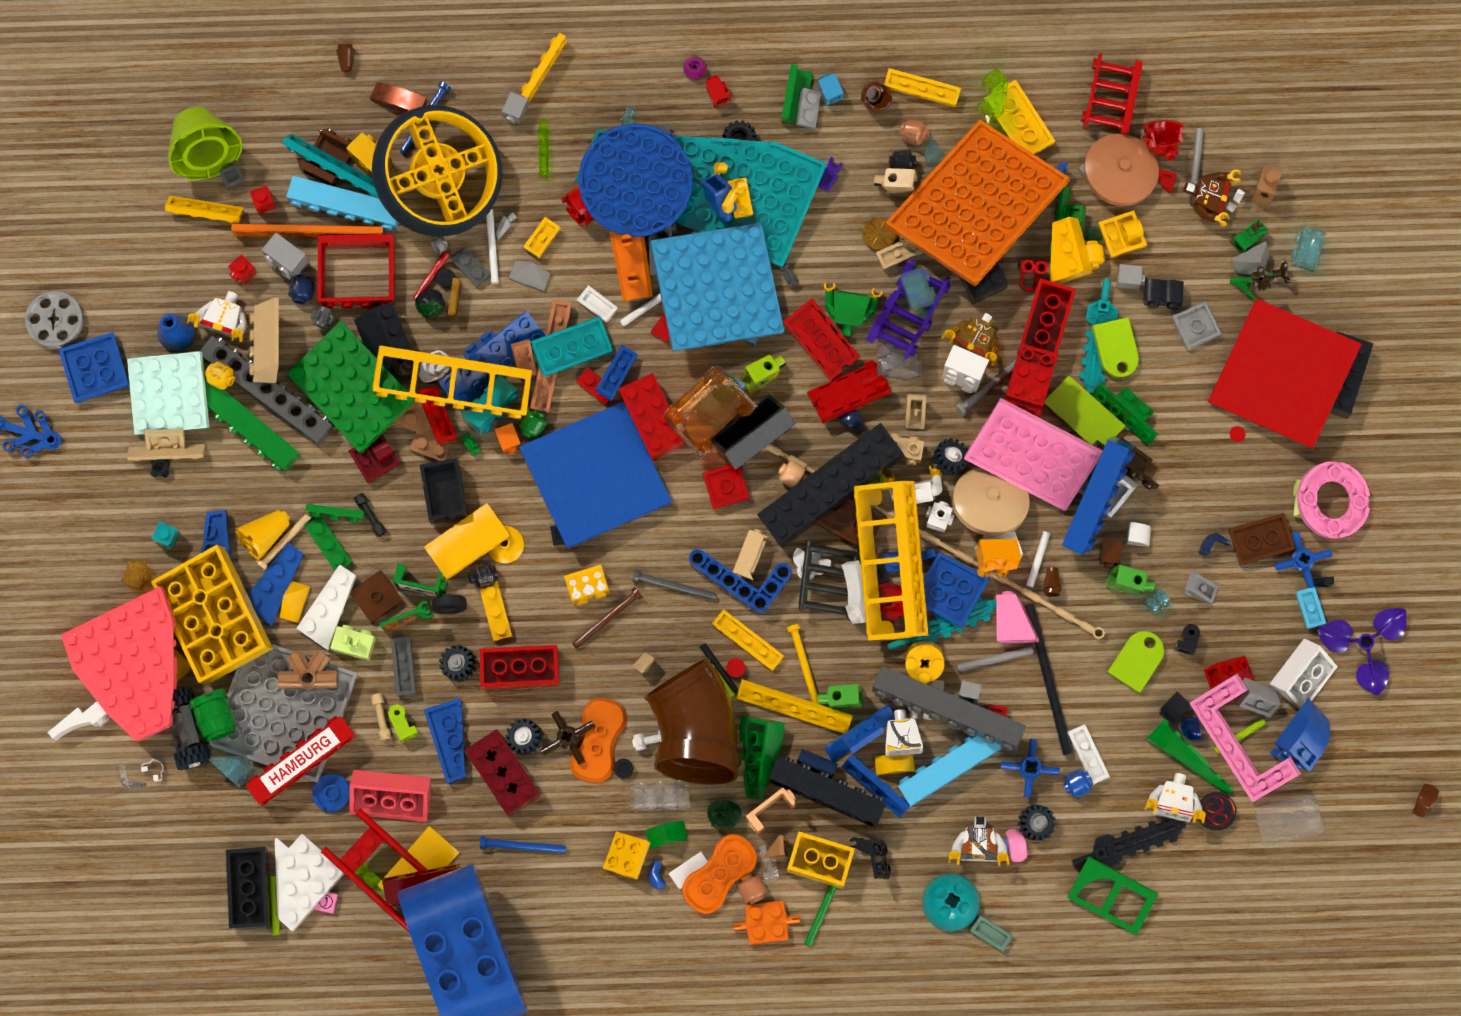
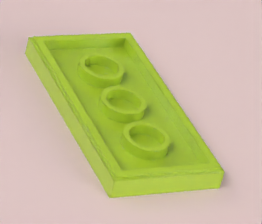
M1070 375L1044 402V405L1081 439L1091 445L1096 440L1106 445L1108 439L1116 437L1125 428V425Z

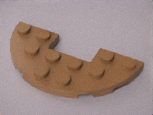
M414 402L393 424L416 433L409 448L410 451L436 461L447 460L449 442L437 444L422 404Z

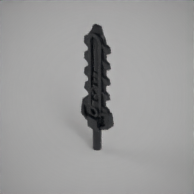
M1162 817V822L1156 824L1154 820L1150 821L1146 828L1142 829L1140 825L1136 826L1135 832L1128 833L1127 830L1122 831L1121 837L1115 838L1113 835L1109 836V834L1095 839L1092 853L1071 860L1072 865L1077 867L1085 864L1088 856L1108 867L1121 864L1119 861H1122V856L1128 854L1131 858L1136 856V851L1140 849L1143 852L1150 851V846L1154 844L1158 848L1163 846V841L1168 839L1171 843L1177 841V836L1186 827L1185 821Z

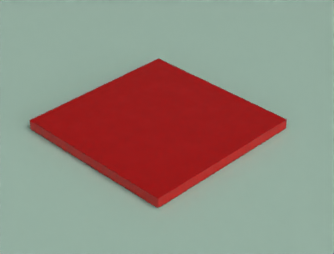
M1256 298L1208 403L1313 449L1362 344Z

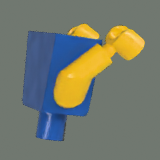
M717 162L714 165L715 173L700 182L710 208L721 217L723 222H727L733 218L732 212L737 210L735 200L738 196V190H745L747 183L743 182V179L737 178L732 181L731 187L730 184L719 176L720 173L726 174L728 165Z

